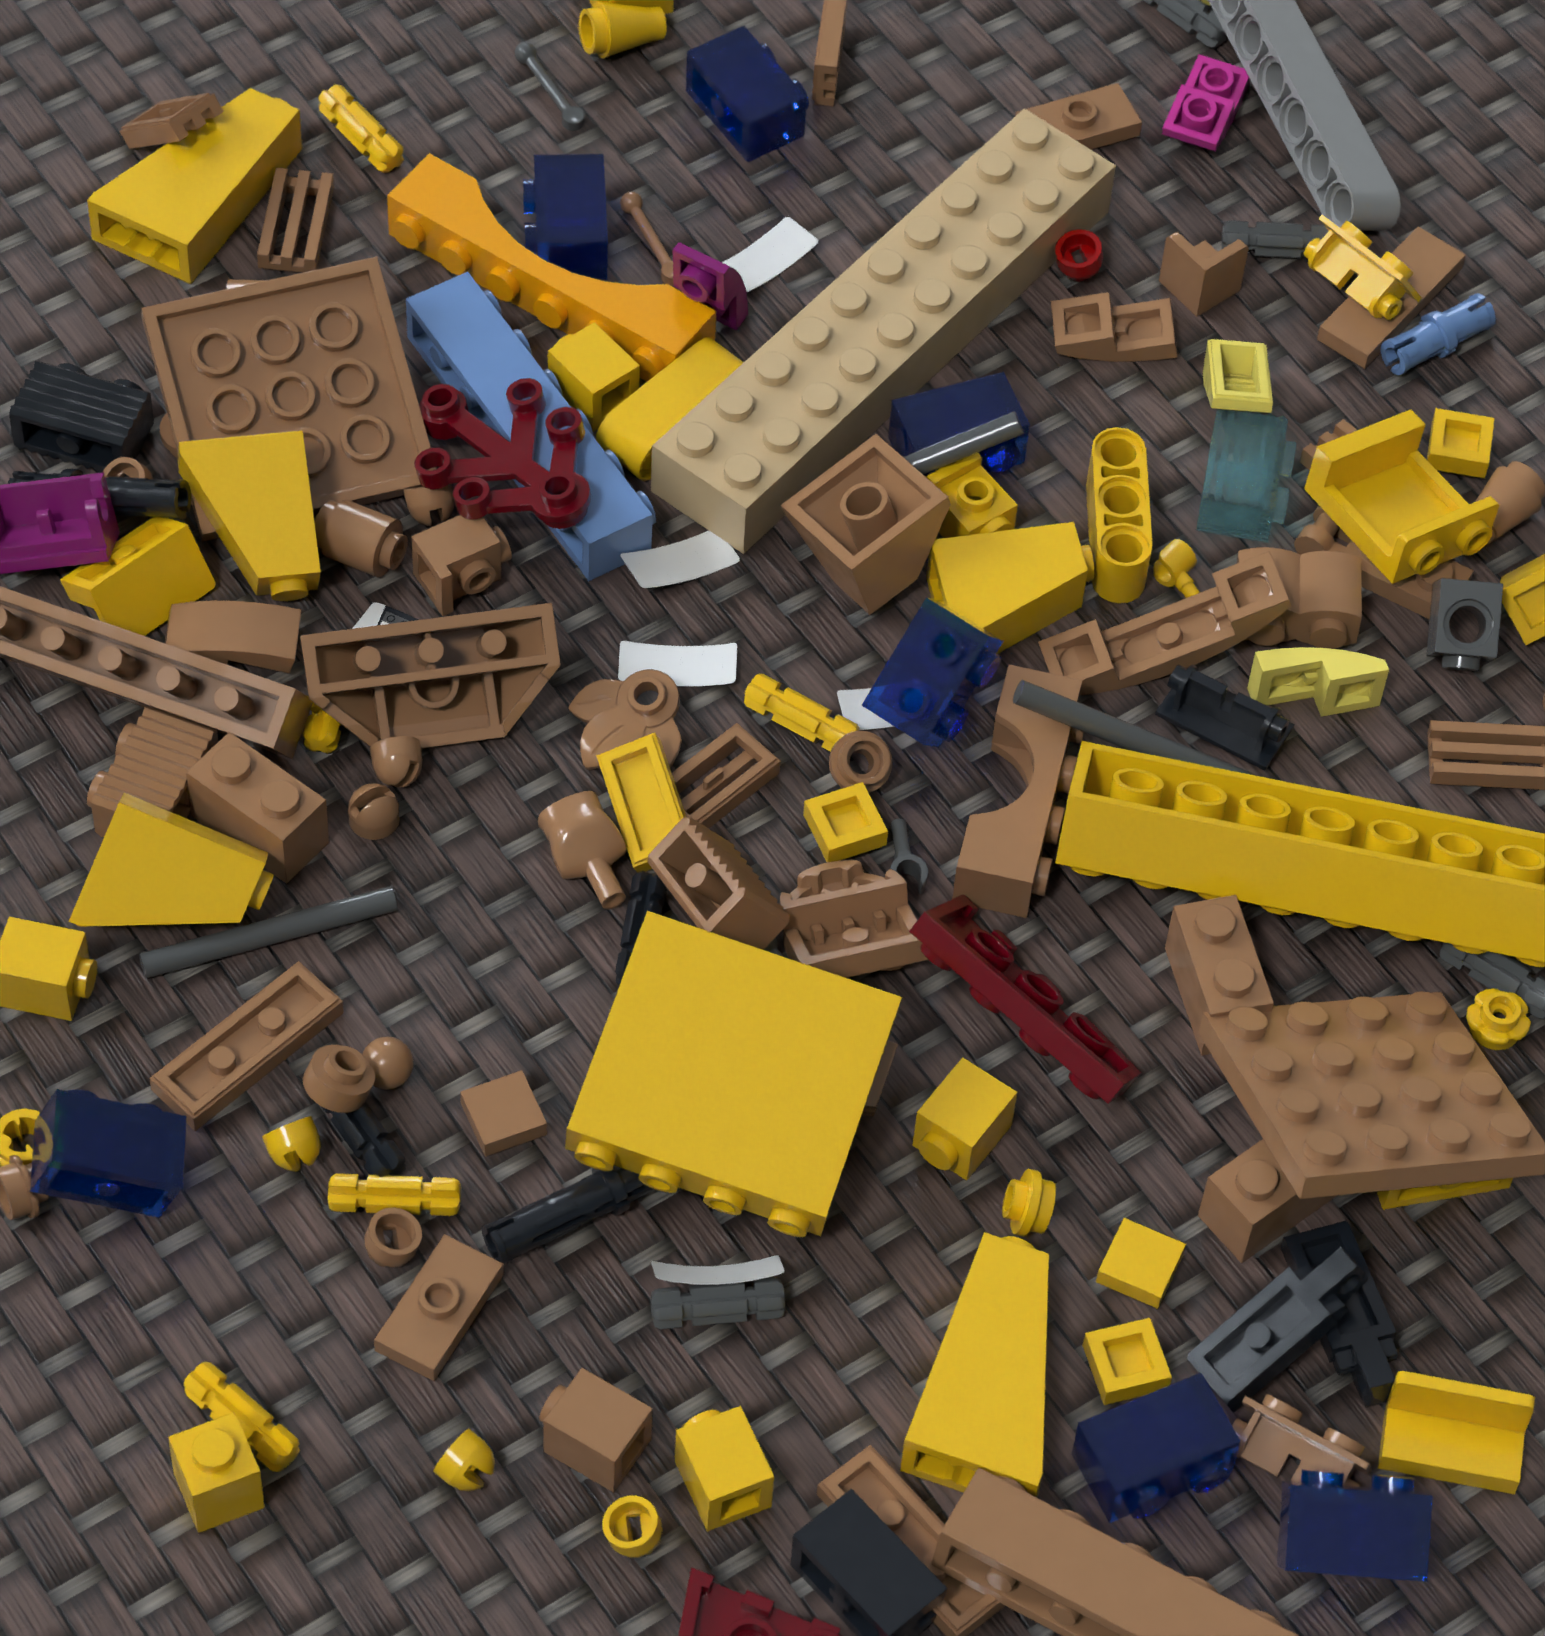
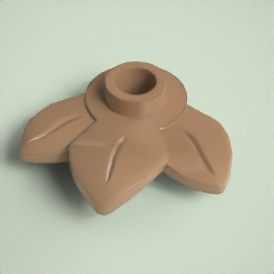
M645 669L633 673L624 681L611 679L595 681L585 686L575 696L568 708L575 717L588 723L583 730L580 740L582 763L586 770L600 768L596 755L654 732L661 740L669 767L671 768L679 754L682 743L680 732L673 720L680 706V694L673 679L661 671ZM652 690L658 693V698L650 705H641L637 702L638 696L643 692Z

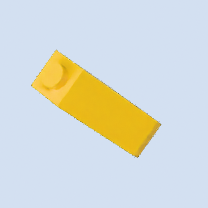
M303 430L179 442V474L183 480L188 482L191 493L256 596L271 594L272 600L293 601L306 597L309 590H318L321 570Z
M1074 522L935 539L928 555L926 579L952 674L965 673L1082 607L1085 584L1094 579V561L1090 546L1080 544Z
M123 793L68 922L80 927L240 923L247 906L260 910L274 877V874L263 870L268 852L127 793Z

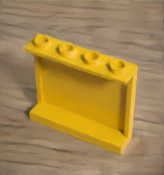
M647 911L567 1126L565 1149L575 1152L574 1157L591 1168L611 1171L613 1166H617L640 1174L639 1180L653 1189L675 1193L678 1188L702 1195L704 1196L703 1202L717 1211L731 1215H740L742 1210L769 1218L768 1225L781 1233L795 1237H805L807 1232L821 1236L902 997Z

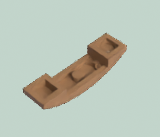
M1265 552L1212 573L1216 583L1214 588L1112 628L1101 631L1095 619L1039 641L1038 643L1049 673L1082 680L1080 695L1096 694L1138 685L1172 674L1178 664L1188 668L1192 664L1200 663L1231 648L1264 628L1291 606L1271 552Z

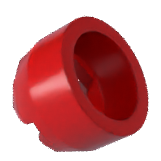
M1083 229L1072 230L1061 236L1056 244L1055 253L1058 267L1068 279L1080 282L1098 274L1103 262L1101 241L1093 232ZM1079 250L1084 262L1076 263L1071 253Z

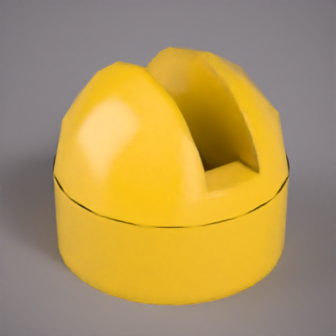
M312 1116L299 1119L262 1136L269 1156L276 1165L292 1172L300 1170V1159L306 1165L311 1166L317 1159L321 1149L320 1136Z
M468 1428L447 1449L436 1464L433 1472L448 1485L460 1491L471 1492L484 1486L481 1478L474 1472L477 1468L486 1474L492 1475L494 1473L495 1459L492 1450L486 1442Z
M622 1497L613 1502L603 1516L602 1528L605 1537L617 1553L627 1558H639L651 1554L660 1543L662 1534L661 1519L653 1504L643 1497ZM640 1516L642 1537L633 1541L629 1518Z

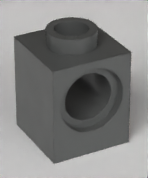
M1440 578L1433 582L1426 656L1443 657L1442 668L1462 671H1479L1480 661H1490L1497 658L1503 583ZM1455 610H1467L1476 617L1479 631L1473 642H1460L1451 634L1449 620Z

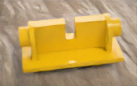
M1324 215L1318 218L1327 228L1328 232L1322 239H1313L1305 248L1304 256L1308 259L1309 268L1319 273L1340 290L1354 273L1358 275L1345 293L1375 318L1384 317L1387 320L1394 318L1401 310L1402 301L1400 299L1405 293L1417 302L1422 299L1408 282L1414 273L1396 256L1386 251L1379 258L1368 249L1373 242L1347 220L1341 227H1338Z

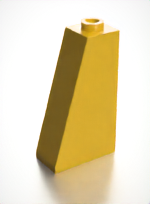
M249 88L222 106L224 112L217 117L204 119L205 125L199 129L187 131L188 136L181 141L167 143L95 191L87 200L92 240L192 284L271 188L276 168L286 169L302 150L300 109L289 105L282 99L272 98Z
M984 1232L905 1437L900 1471L964 1493L979 1467L996 1477L1004 1476L1017 1481L1029 1494L1038 1498L1043 1472L1048 1253L1036 1250L1029 1242L1017 1237L1005 1236L1001 1238Z

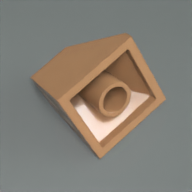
M875 434L789 498L781 507L784 514L834 583L871 615L918 579L951 503L946 494L880 436Z

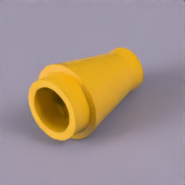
M595 2L592 8L583 9L580 13V40L587 54L597 53L599 57L606 58L651 41L663 40L666 36L665 14L660 6L641 7Z

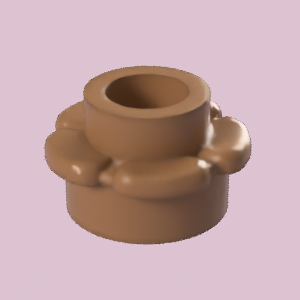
M11 1155L9 1157L10 1164L0 1167V1206L9 1220L28 1215L30 1219L36 1218L40 1212L39 1203L48 1200V1191L44 1177L35 1162L23 1165L19 1156Z

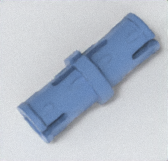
M1476 293L1444 312L1436 310L1421 317L1422 321L1419 322V325L1394 338L1383 341L1380 351L1385 365L1388 367L1400 360V363L1391 368V372L1395 375H1403L1409 369L1436 355L1439 358H1443L1454 353L1458 343L1495 325L1496 316L1491 303L1488 302L1476 309V306L1483 303L1486 298L1484 295Z

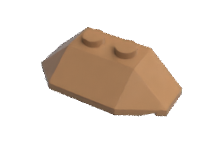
M552 603L300 636L309 700L369 747L379 740L396 736L415 737L420 740L421 748L503 738L561 665Z

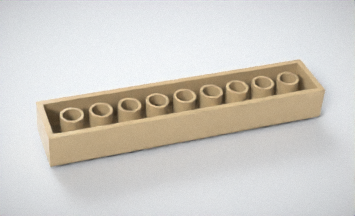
M1024 108L652 445L651 492L729 543L742 554L747 552L785 516L781 507L784 502L859 447L1057 261L1055 247L1061 236L1077 229L1089 231L1109 212L1116 165Z

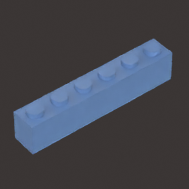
M466 272L406 298L407 338L442 384L451 385L463 393L469 412L510 442L513 420V414L510 411L506 396L508 387L516 380L523 378H532L541 384L546 407L538 419L534 461L550 472L554 445L549 440L545 420L553 410L571 406L564 399L560 384L550 369L542 370L533 358L530 345L524 334L519 329L512 330L504 320L499 303L493 293L489 290L482 291L469 272ZM532 397L523 398L522 400H528ZM576 409L582 417L585 437L578 444L575 473L587 480L591 491V502L586 516L578 524L569 528L557 529L549 527V529L586 579L590 581L625 565L620 556L621 553L651 549L652 525L656 523V515L645 493L634 491L624 477L623 468L617 456L609 449L606 451L602 449L593 437V431L587 417L580 409ZM565 426L560 428L559 430L567 429L571 426ZM516 479L514 480V482L517 484L519 488L525 487Z

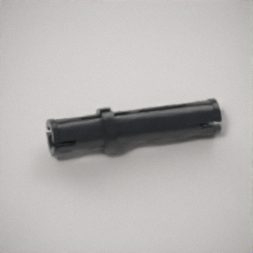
M65 469L60 474L14 471L12 473L13 478L9 479L8 484L84 475V473L79 469ZM105 477L115 515L152 516L182 520L187 517L186 512L190 511L192 501L191 489L186 480Z
M613 1166L611 1171L592 1168V1174L581 1179V1181L545 1196L506 1217L483 1225L481 1228L482 1235L493 1259L505 1265L523 1253L573 1231L597 1217L610 1212L617 1216L629 1210L630 1202L655 1189L643 1184L638 1178L640 1174L617 1166Z

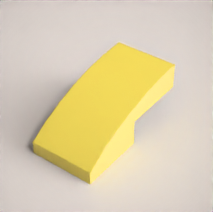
M1297 647L1257 651L1254 655L1247 689L1252 699L1266 706L1313 697L1320 716L1323 717L1380 706L1389 668L1384 659L1339 649Z

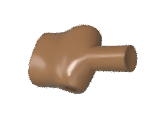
M583 791L564 797L545 808L538 817V827L544 832L549 842L552 858L561 878L569 880L587 877L604 909H612L622 904L626 896L611 865L626 853L627 848L620 831L604 812L598 795L593 791Z

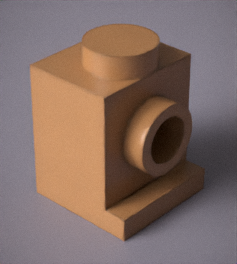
M459 515L412 536L413 574L442 617L453 612V600L467 594L480 593L492 583L501 580V564L512 558L511 548L503 531L498 526L491 528L484 517L466 519Z

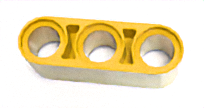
M706 337L701 339L616 406L600 424L596 433V441L604 451L611 450L617 456L621 465L640 480H651L652 445L744 362L712 338Z
M1115 427L1100 432L1093 440L1086 482L1089 546L1094 561V579L1091 581L1093 589L1103 599L1120 604L1131 602L1139 598L1143 593L1153 544L1146 446L1143 439L1137 433L1126 428Z

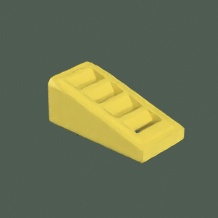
M1207 340L1203 382L1211 408L1271 413L1273 398L1267 346L1264 343Z

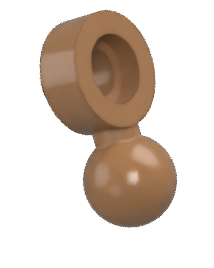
M389 1036L379 1037L371 1041L365 1047L362 1054L348 1046L326 1045L319 1048L313 1054L303 1075V1086L309 1097L323 1108L340 1113L353 1112L362 1107L372 1086L380 1089H394L404 1084L413 1070V1056L404 1042Z

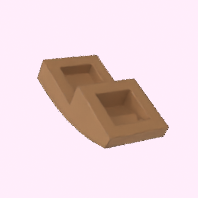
M1109 292L1051 301L1054 341L1057 354L1074 358L1112 362H1137L1178 358L1170 298L1112 307Z
M194 601L172 604L169 611L165 643L226 665L229 660L290 673L296 656L301 609L244 601Z

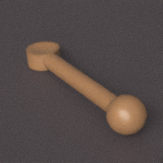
M635 192L625 193L620 200L621 209L633 216L661 264V280L664 284L673 286V261L641 209L643 205L641 196Z

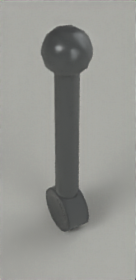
M529 42L518 44L514 53L516 60L528 65L560 109L563 127L570 131L581 129L584 125V111L577 106L569 104L537 60L535 46Z

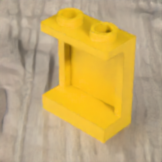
M1412 409L1317 446L1304 490L1392 584L1415 574H1427L1439 564L1463 554L1472 555L1480 551L1492 536V527L1500 507L1492 496L1468 504L1418 451V447L1426 424Z

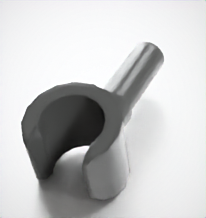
M895 819L890 824L895 850L894 861L890 869L900 875L908 874L913 876L919 885L918 893L922 894L928 877L927 865L922 858L913 855L910 850L906 821L904 819Z

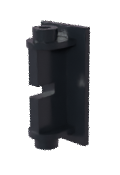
M1179 664L1175 667L1167 684L1171 690L1155 712L1156 716L1264 771L1295 725L1290 720L1281 716L1282 709L1276 706L1270 708L1240 692L1236 695L1228 691L1227 685L1199 672V667L1193 664L1188 669Z

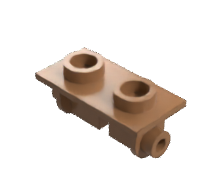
M1269 1394L1265 1395L1261 1404L1245 1396L1242 1403L1246 1410L1252 1412L1253 1415L1249 1423L1237 1418L1225 1438V1443L1235 1448L1233 1455L1252 1463L1277 1478L1291 1455L1301 1462L1289 1483L1290 1485L1325 1503L1331 1509L1338 1504L1348 1510L1361 1487L1360 1484L1350 1479L1355 1469L1368 1476L1372 1471L1370 1463L1360 1458L1365 1447L1329 1427L1323 1437L1298 1425L1303 1413Z

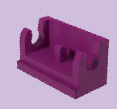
M104 472L0 485V574L109 561L120 531Z

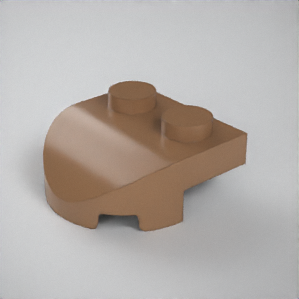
M857 860L828 862L799 873L797 888L790 894L781 892L780 905L784 907L783 911L790 915L789 924L783 929V941L785 951L791 960L844 978L879 970L893 971L907 964L928 960L920 950L922 943L909 932L917 922V919L908 905L907 882L892 869L886 871L884 878L864 873L861 862Z

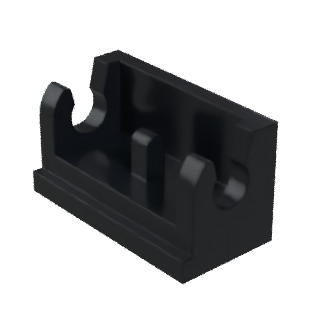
M852 1488L793 1534L790 1565L857 1636H918L936 1619L937 1614L932 1609L946 1597V1586Z

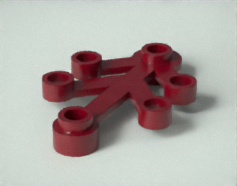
M532 378L516 380L506 391L510 411L513 414L510 442L471 414L465 396L453 386L438 384L425 391L419 408L426 433L430 437L439 440L459 436L485 457L451 459L449 453L442 448L426 449L418 454L414 461L419 482L423 487L427 489H440L448 484L458 483L453 490V497L458 513L466 519H479L491 513L533 511L547 526L563 529L578 524L586 516L591 502L590 487L583 476L575 473L578 444L585 437L582 417L578 410L571 407L557 408L545 420L549 440L554 445L550 472H548L534 461L538 419L546 407L542 386L537 380ZM532 397L528 400H522L523 398ZM571 426L567 429L559 430L562 427ZM433 467H440L436 470L429 471V469ZM516 479L525 487L490 491L486 481ZM480 496L475 500H468L471 497Z

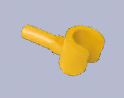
M1180 539L1172 540L1159 552V559L1154 563L1153 574L1155 579L1166 587H1173L1175 585L1185 598L1201 593L1195 586L1194 580L1187 574L1196 566L1197 559L1195 553L1184 541Z

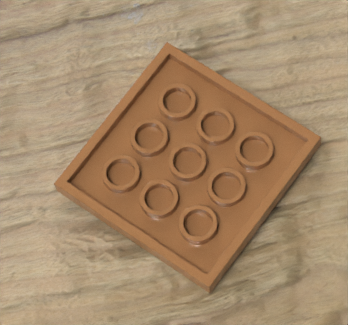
M377 257L141 308V318L177 452L179 442L303 430L314 516L318 514L322 506L329 500L337 503L349 500L364 505L403 496V489L423 487L419 482L414 461L418 454L431 447ZM433 467L429 471L436 470L437 468ZM191 493V504L201 541L220 538Z
M1415 992L1409 995L1374 998L1356 997L1350 1000L1315 1003L1296 1002L1291 1005L1273 1006L1272 1012H1260L1250 1007H1236L1229 1012V1015L1210 1017L1208 1012H1203L1198 1034L1300 1199L1545 1175L1544 1140L1441 992Z

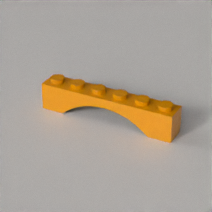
M430 153L387 195L389 235L394 237L401 245L409 249L418 250L441 263L449 272L455 275L469 272L477 284L491 291L496 298L504 302L513 303L536 316L544 325L550 328H557L566 334H575L595 322L640 365L639 377L647 382L696 342L706 337L715 340L716 310L701 302L690 299L683 292L668 284L633 285L606 282L572 273L543 260L519 244L497 222L485 203L477 180L474 177Z

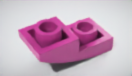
M1198 54L1186 84H1181L1163 125L1162 134L1216 151L1228 132L1250 85V78L1245 69Z

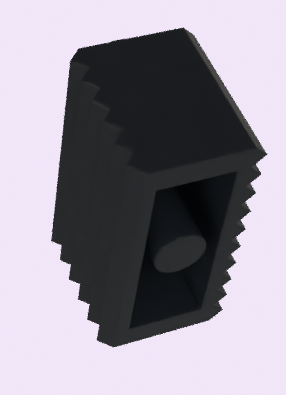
M35 361L33 370H30L29 378L25 379L24 387L20 388L19 396H16L14 405H11L9 412L13 442L18 449L26 448L31 453L37 451L41 456L48 454L52 459L59 457L63 462L71 461L76 466L82 464L87 469L93 467L98 472L103 471L110 462L117 458L130 457L136 459L154 424L150 392L143 391L139 385L130 380L117 379L111 382L87 375L81 368L70 363H61L55 366Z

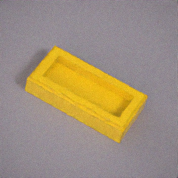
M655 732L596 755L632 866L637 873L652 869L648 863V855L678 822L686 817L661 740Z

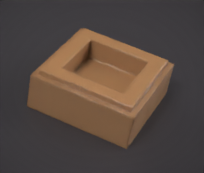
M522 1070L460 1091L462 1108L485 1157L547 1135V1122Z

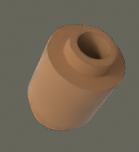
M329 500L322 506L316 516L314 523L317 546L322 549L323 555L329 559L375 577H381L388 569L395 570L405 556L408 539L407 536L403 535L402 522L396 518L349 500H343L340 503Z

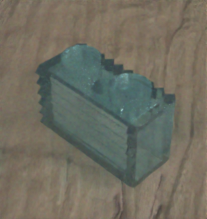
M1216 410L1196 526L1197 531L1268 543L1272 522L1284 524L1290 488L1278 487L1279 477H1291L1297 442L1285 440L1288 425L1286 417L1282 415L1276 418L1272 413L1264 416L1259 412L1252 414L1247 411Z

